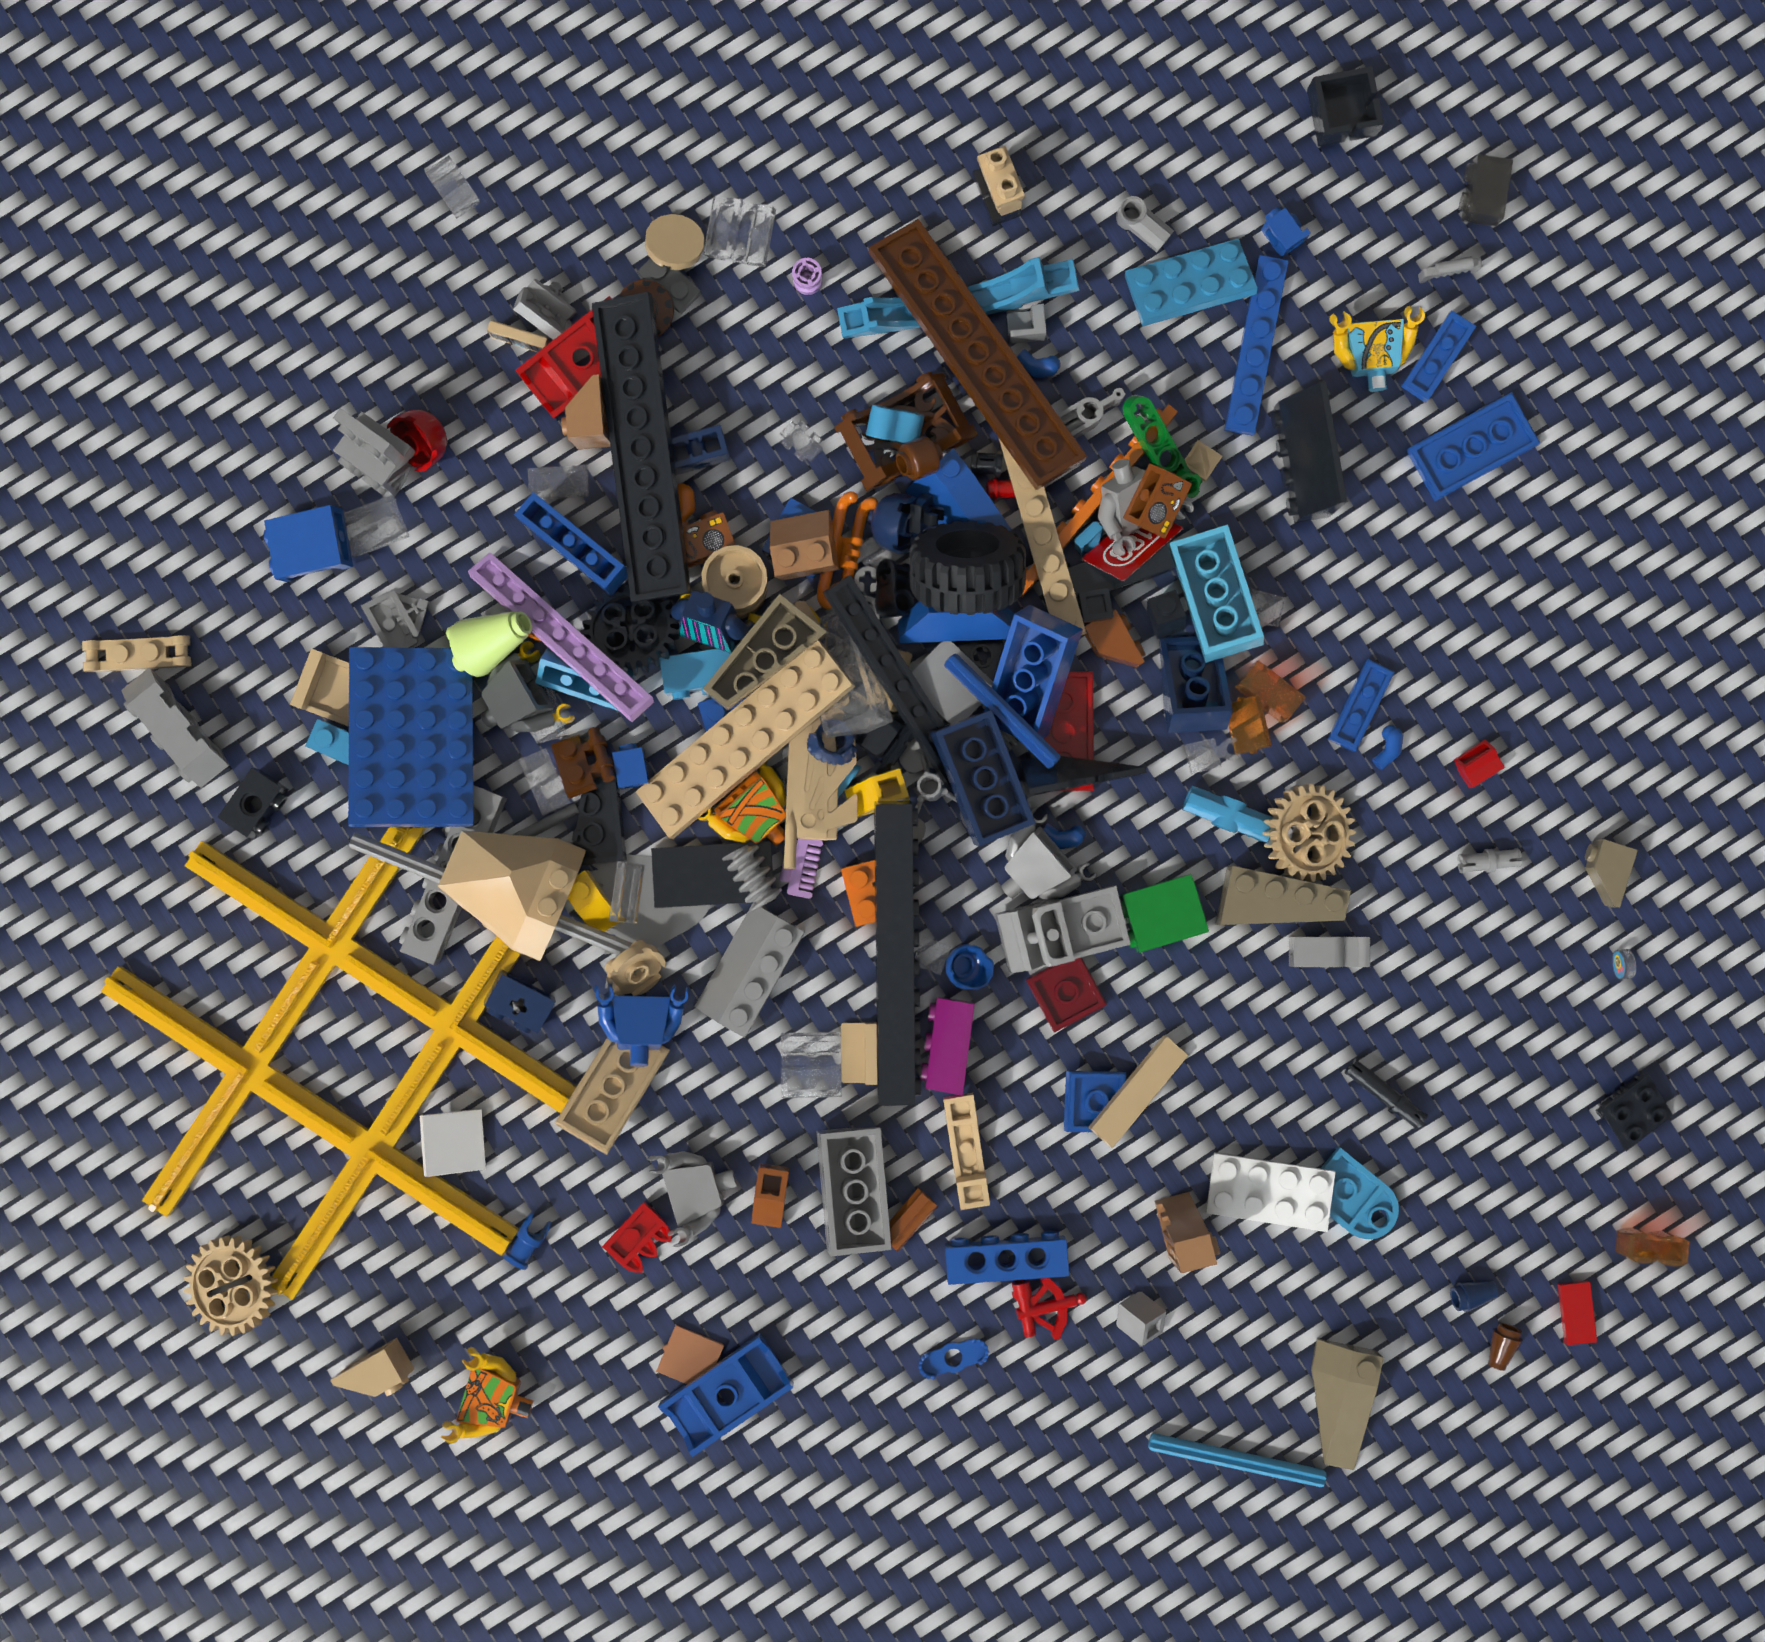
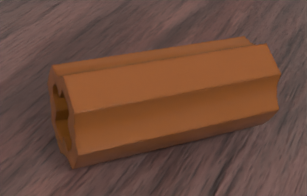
M919 1188L889 1221L891 1247L898 1252L938 1208L935 1201Z

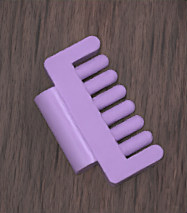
M798 839L796 869H784L783 858L779 880L789 882L787 889L789 895L810 899L812 898L811 892L798 889L812 891L814 889L813 885L801 883L800 881L814 883L815 878L802 874L816 876L817 871L803 868V866L817 869V863L805 861V859L819 861L820 857L806 852L820 854V848L808 845L821 847L823 841Z

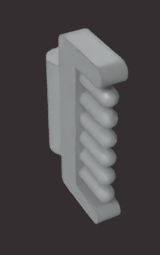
M1470 256L1436 263L1434 267L1425 268L1418 274L1419 283H1425L1427 280L1439 278L1440 276H1452L1454 273L1460 274L1461 272L1467 273L1468 271L1476 273L1483 266L1481 258L1473 259Z

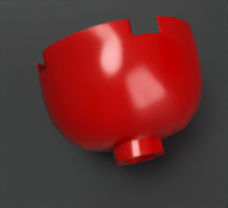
M419 409L409 410L400 413L387 424V429L390 428L391 433L415 450L413 457L407 462L417 468L414 471L428 470L444 455L448 442L445 429L441 422L428 411Z

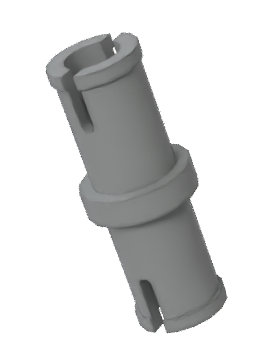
M1519 848L1503 851L1485 849L1483 853L1459 854L1457 861H1462V863L1458 864V869L1460 873L1482 870L1491 873L1500 868L1521 867L1522 860H1517V858H1522V854Z

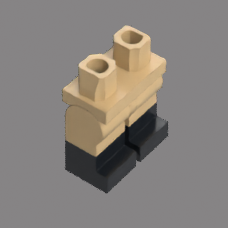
M1006 145L977 156L980 168L974 170L972 175L981 198H984L983 203L992 227L1020 217L1022 199L1025 198V194Z

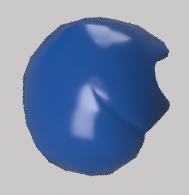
M963 944L953 949L946 959L947 977L960 989L979 990L987 986L993 977V960L984 953L981 947Z

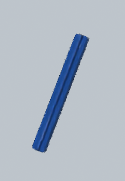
M955 653L946 660L944 666L988 710H992L994 716L1047 768L1053 767L1059 761L1060 755L958 654Z

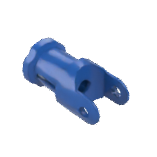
M533 1212L527 1216L516 1233L518 1238L510 1251L505 1252L503 1255L506 1261L522 1270L528 1268V1260L534 1250L540 1248L551 1227V1222L548 1221L540 1233L533 1234L528 1232L527 1228L534 1217Z

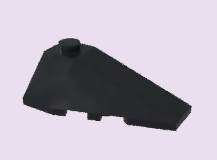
M1032 752L1025 754L1026 759L1019 762L1026 797L1147 773L1146 767L1066 756H1060L1059 761L1053 767L1047 768Z

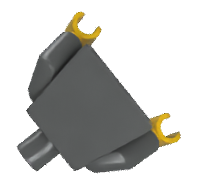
M523 642L518 654L513 652L491 671L487 682L488 685L482 691V697L488 709L481 714V719L487 727L493 728L498 724L502 729L512 728L515 732H536L554 726L555 722L559 720L565 724L574 721V715L568 718L561 717L563 710L571 708L568 704H561L556 709V712H550L554 707L542 686L535 683L536 675L528 663L538 661L541 656L539 650L534 651L532 654H526L528 650L534 647L532 642Z

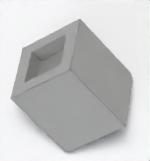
M1044 304L1032 305L1030 311L1007 314L1009 344L1045 340Z
M1139 1291L1119 1303L1116 1325L1139 1345L1143 1346L1163 1333L1166 1310Z

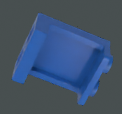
M328 505L264 520L266 529L264 530V540L269 547L271 556L269 568L276 580L289 582L293 581V577L332 568L341 570L353 568L343 509Z

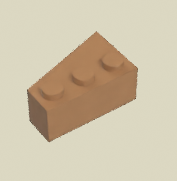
M1186 1192L1155 1200L1169 1260L1180 1273L1217 1265L1215 1256L1220 1255L1217 1239L1215 1236L1212 1237L1211 1232L1208 1231L1190 1193Z

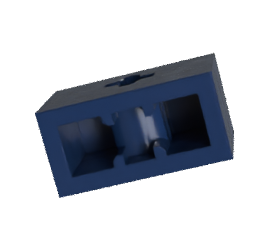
M721 425L671 438L676 475L731 460Z
M502 969L484 999V1006L488 1008L487 1013L500 1020H503L505 1016L515 1021L513 1025L528 1034L531 1030L539 1033L556 1003L553 995ZM520 998H523L525 1007L519 1006L516 1010L513 1009L511 1001H518Z

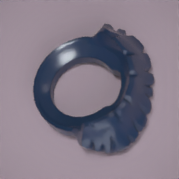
M838 720L824 721L814 733H809L807 739L808 752L815 759L823 763L844 765L849 763L855 757L854 753L857 752V748L853 745L854 736L851 729L845 723ZM828 728L839 729L845 736V744L837 752L829 751L824 747L822 734Z

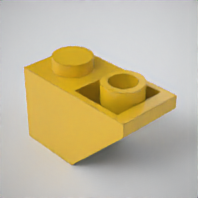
M900 768L870 777L844 790L847 800L854 794L857 795V818L874 813V801H910Z

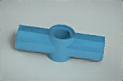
M1191 786L1184 801L1183 811L1209 820L1216 827L1233 833H1242L1260 842L1267 843L1270 838L1263 835V832L1270 830V826L1265 824L1264 820L1272 819L1273 817L1246 807L1245 803L1227 796L1220 797L1199 787Z

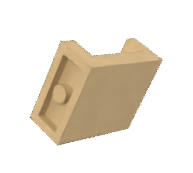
M311 648L290 705L349 726V663Z

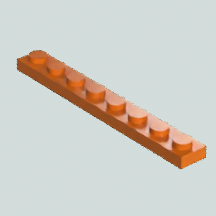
M1169 404L1163 411L1159 408L1157 409L1167 428L1178 411ZM1151 426L1147 430L1146 438L1149 442L1154 441L1157 437L1158 431L1155 426ZM1135 436L1128 443L1132 447L1125 456L1120 453L1109 468L1113 470V463L1121 459H1128L1131 467H1134L1145 454ZM1113 471L1106 479L1100 476L1090 488L1093 492L1091 497L1087 501L1081 499L1072 509L1071 513L1074 517L1069 523L1066 524L1062 521L1056 528L1062 550L1100 507L1102 498L1101 487L1104 483L1115 477ZM1035 563L1030 569L1026 568V585L1024 592L1020 596L1022 598L1039 579Z

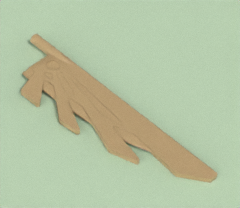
M796 601L794 603V606L822 627L807 602ZM847 694L789 742L784 869H796L797 839L836 840L837 827L857 821L856 794L838 807V786L856 765V753H854L855 757L849 763L832 765V763L827 764V762L823 763L815 759L807 750L809 733H814L824 721L842 720L849 701ZM828 728L822 734L824 747L832 752H837L835 736L838 729Z

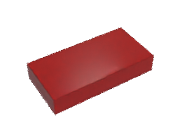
M1585 1280L1557 1283L1564 1344L1569 1346L1596 1343L1597 1335L1590 1282Z

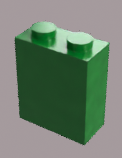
M1192 874L1119 895L1124 919H1127L1130 929L1127 931L1130 940L1129 946L1130 948L1135 947L1138 953L1209 932Z

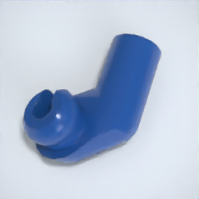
M1023 349L1017 355L1025 370L1034 378L1051 377L1057 373L1061 366L1060 360L1056 356L1035 359L1026 349Z
M1388 725L1383 729L1382 736L1386 740L1385 749L1372 759L1373 763L1380 770L1388 766L1402 752L1404 735L1394 725Z
M1048 822L1043 827V830L1059 849L1078 847L1084 841L1085 830L1081 826L1075 825L1072 829L1062 832Z

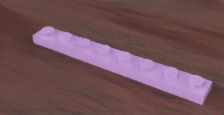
M489 552L468 571L470 577L507 611L524 612L531 620L532 633L631 722L654 703L653 697L492 553Z

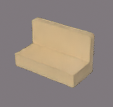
M877 1022L841 1024V1080L843 1083L878 1085Z

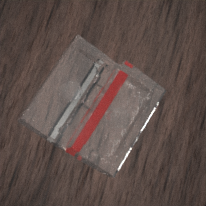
M714 197L703 255L728 262L766 267L776 209L772 205L745 203L742 199Z
M841 1032L781 1033L782 1098L842 1097Z

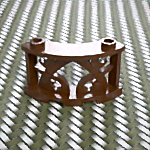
M930 371L919 376L916 379L917 383L878 405L925 415V424L922 426L920 437L924 436L931 426L934 427L929 435L935 436L936 440L934 443L939 444L942 453H948L953 448L955 450L976 437L978 433L973 424L969 425L945 380L947 377L944 372L932 374ZM933 388H936L944 403L935 414L931 412L935 404V397L928 403L923 400L924 394ZM914 400V407L905 406V404ZM871 407L862 411H857V409L848 411L841 416L842 421L834 427L837 433L841 432L864 476L861 482L866 491L894 482L896 477L901 475L896 460L890 458L891 452L884 454V450L899 452L901 444L895 442L884 443V439L874 438L861 433L865 440H874V444L865 445L856 429L858 426H868ZM946 411L951 416L956 428L942 418ZM869 452H874V461L872 460Z

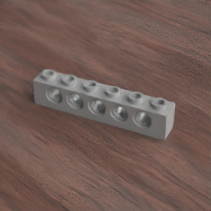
M473 785V810L477 809L480 812L481 820L473 827H446L445 832L448 835L445 843H440L434 854V860L437 861L436 865L446 868L462 831L493 833L507 798ZM424 878L422 888H425L421 900L417 899L412 907L411 916H414L410 927H405L401 934L399 943L402 944L400 952L432 965H437L441 961L462 907L438 888L439 883ZM439 892L443 893L446 897V905L440 910L433 904V898ZM427 920L431 921L435 926L434 934L431 937H426L422 933V925Z

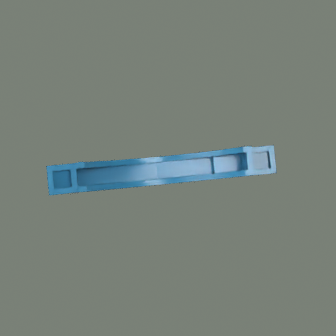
M1039 257L1028 260L1020 267L1004 275L967 287L986 315L1023 307L1022 304L1080 291L1073 259L1043 266ZM869 297L864 298V302L837 308L843 338L921 328L901 298Z

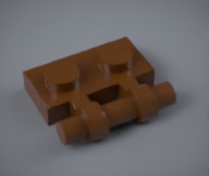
M592 727L588 730L590 737L588 742L583 743L578 734L551 744L564 790L569 799L597 789L594 780L597 777L602 776L604 782H611L615 779L613 773L614 763L612 758L608 757L606 751L607 741L605 736L601 735L598 727ZM595 754L597 761L595 764L590 765L588 756Z

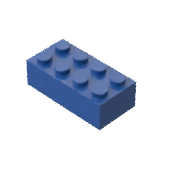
M1028 605L1013 616L991 688L1044 739L1049 735L1083 629ZM995 717L999 729L1002 730V731H1004V732H1006V733H1008V734H1010V735H1012V736H1014V735Z

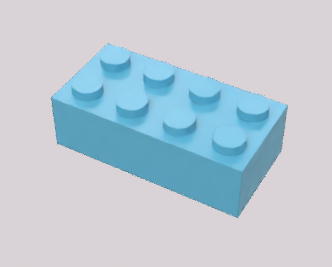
M1228 524L1170 542L1171 555L1205 662L1207 663L1264 645V635Z

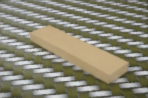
M1163 1035L1088 1128L1109 1147L1113 1148L1188 1055L1168 1036Z

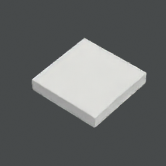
M482 1109L420 1115L425 1177L486 1170Z

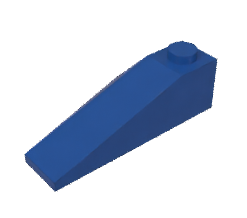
M954 448L940 460L938 472L915 480L905 490L908 495L917 497L922 493L933 495V506L944 508V520H938V524H952L954 521L990 522L995 526L1002 525L1007 527L1008 531L1012 530Z

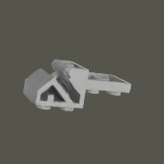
M339 408L333 419L340 424L337 430L343 433L344 436L333 450L340 456L337 462L358 478L364 474L362 480L383 496L386 492H389L395 497L406 482L412 466L407 462L413 457L415 450L362 411L355 419Z
M1115 885L1059 900L1049 899L995 913L1010 973L1029 971L1043 965L1052 967L1075 961L1077 958L1130 945Z

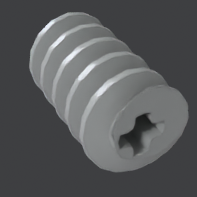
M758 845L743 846L722 858L723 861L733 860L727 867L728 871H739L733 878L735 882L744 881L739 891L741 893L750 891L745 902H756L750 910L751 912L776 899L782 891L781 887L771 888V885L776 881L775 877H765L771 868L769 866H759L765 857L763 855L754 857L753 854L759 849Z

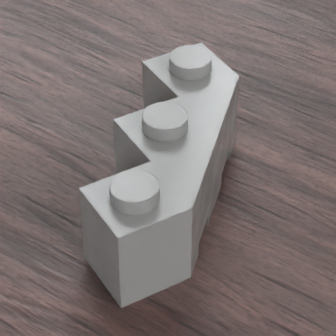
M150 667L121 690L126 700L123 703L125 708L134 717H138L152 734L150 736L151 740L158 748L164 749L178 766V773L188 783L193 781L202 788L229 766L222 750L202 733L196 718L175 699L170 686Z

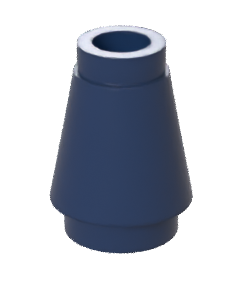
M1493 1280L1458 1282L1455 1287L1450 1288V1298L1457 1311L1469 1312L1498 1298V1288Z

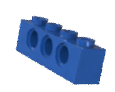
M534 492L514 514L522 524L611 596L627 579V568Z
M1058 1231L1041 1232V1237L1029 1238L1027 1233L1012 1234L1011 1239L999 1240V1236L996 1235L982 1236L981 1241L969 1242V1238H953L950 1244H945L948 1285L1069 1276L1067 1240L1064 1235L1059 1236ZM1033 1248L1043 1249V1259L1038 1262L1030 1261L1028 1259L1030 1250ZM1011 1250L1015 1255L1013 1261L1009 1264L1000 1263L998 1255L1001 1251ZM973 1252H980L985 1256L984 1262L979 1266H972L968 1263L969 1255Z

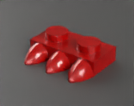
M644 1201L606 1241L602 1248L628 1271L642 1273L643 1264L637 1253L646 1257H657V1248L651 1238L653 1237L661 1242H671L672 1239L671 1236H668L670 1230L666 1221Z

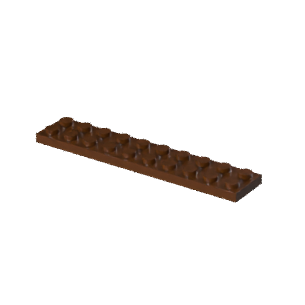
M919 219L869 247L868 253L1035 490L1040 489L1085 461L1087 455Z

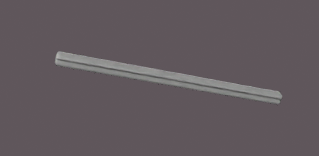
M354 833L349 843L351 849L437 883L440 882L445 871L444 867L359 833ZM560 915L554 929L617 955L630 948L632 944L629 941L564 915Z

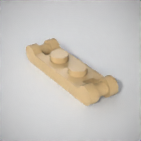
M179 635L157 638L82 641V651L86 652L83 672L143 670L149 667L151 669L191 667V657L188 656V646L191 645L190 636ZM169 647H175L176 657L170 658ZM98 651H106V661H98Z

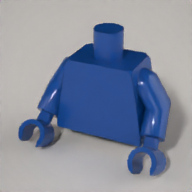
M608 983V993L601 995L599 994L598 985H596L594 992L599 1001L597 1003L599 1024L608 1039L617 1043L618 1049L630 1050V1066H648L649 1050H660L661 1045L669 1042L680 1027L684 1011L683 1003L687 1001L689 996L688 987H686L683 996H677L674 993L675 984L671 988L670 997L614 996L610 983Z

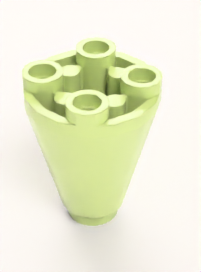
M522 611L457 621L446 630L453 653L452 662L454 667L460 672L466 671L475 677L489 674L528 637V634L532 632V623L530 618Z

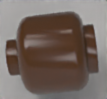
M922 436L900 446L899 452L896 455V464L903 476H907L912 480H918L938 472L943 453L938 443H934L930 438Z

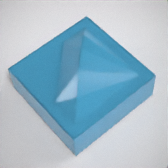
M1097 521L1092 522L1074 540V549L1081 556L1090 552L1099 544L1101 537H1103V527Z

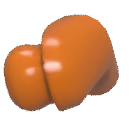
M680 483L677 485L682 522H685L695 511V494L689 485Z

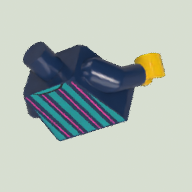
M698 591L681 595L671 609L672 617L680 620V636L729 653L733 652L738 640L743 639L761 617L754 613H749L748 620L743 622L738 617L733 604L713 597L708 592L701 593Z

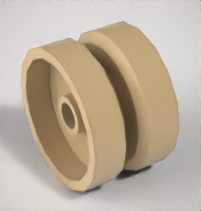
M739 545L725 546L714 551L705 561L701 572L703 592H708L713 597L733 604L740 619L748 617L749 613L755 614L764 604L768 592L767 569L761 557L754 551ZM733 580H734L735 583H737L738 581H740L738 584H735V585H733V584L730 583V582L733 581Z

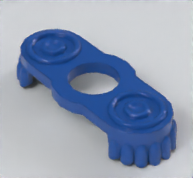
M977 1338L959 1343L949 1342L943 1345L942 1348L922 1355L918 1368L923 1377L934 1380L937 1375L943 1373H956L963 1370L966 1366L976 1363L982 1365L983 1362L987 1361L986 1358L989 1357L988 1346L984 1341ZM950 1349H957L962 1354V1360L956 1366H951L945 1361V1353Z

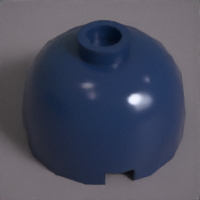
M892 493L882 498L875 508L870 510L868 524L871 526L874 540L883 549L899 554H907L910 551L911 545L908 544L911 536L914 538L918 536V533L909 532L910 503L917 499V496Z

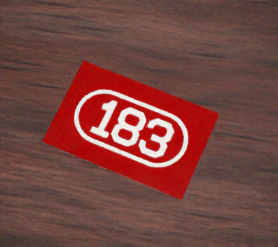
M1173 523L1165 539L1140 528L1128 535L1135 541V550L1128 552L1122 543V547L1125 550V554L1122 556H1118L1113 552L1112 547L1115 541L1107 536L1087 553L1082 560L1121 581H1125L1179 533L1183 527Z

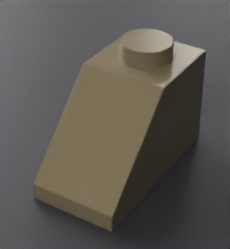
M1605 839L1594 840L1593 844H1589L1586 850L1585 860L1587 864L1585 869L1603 904L1610 908H1620L1638 850Z

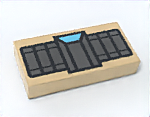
M493 320L489 322L487 328L491 338L535 352H539L550 343L545 336Z

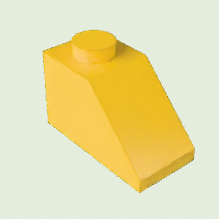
M584 870L578 874L567 899L587 925L604 932L621 922L622 918L591 872Z

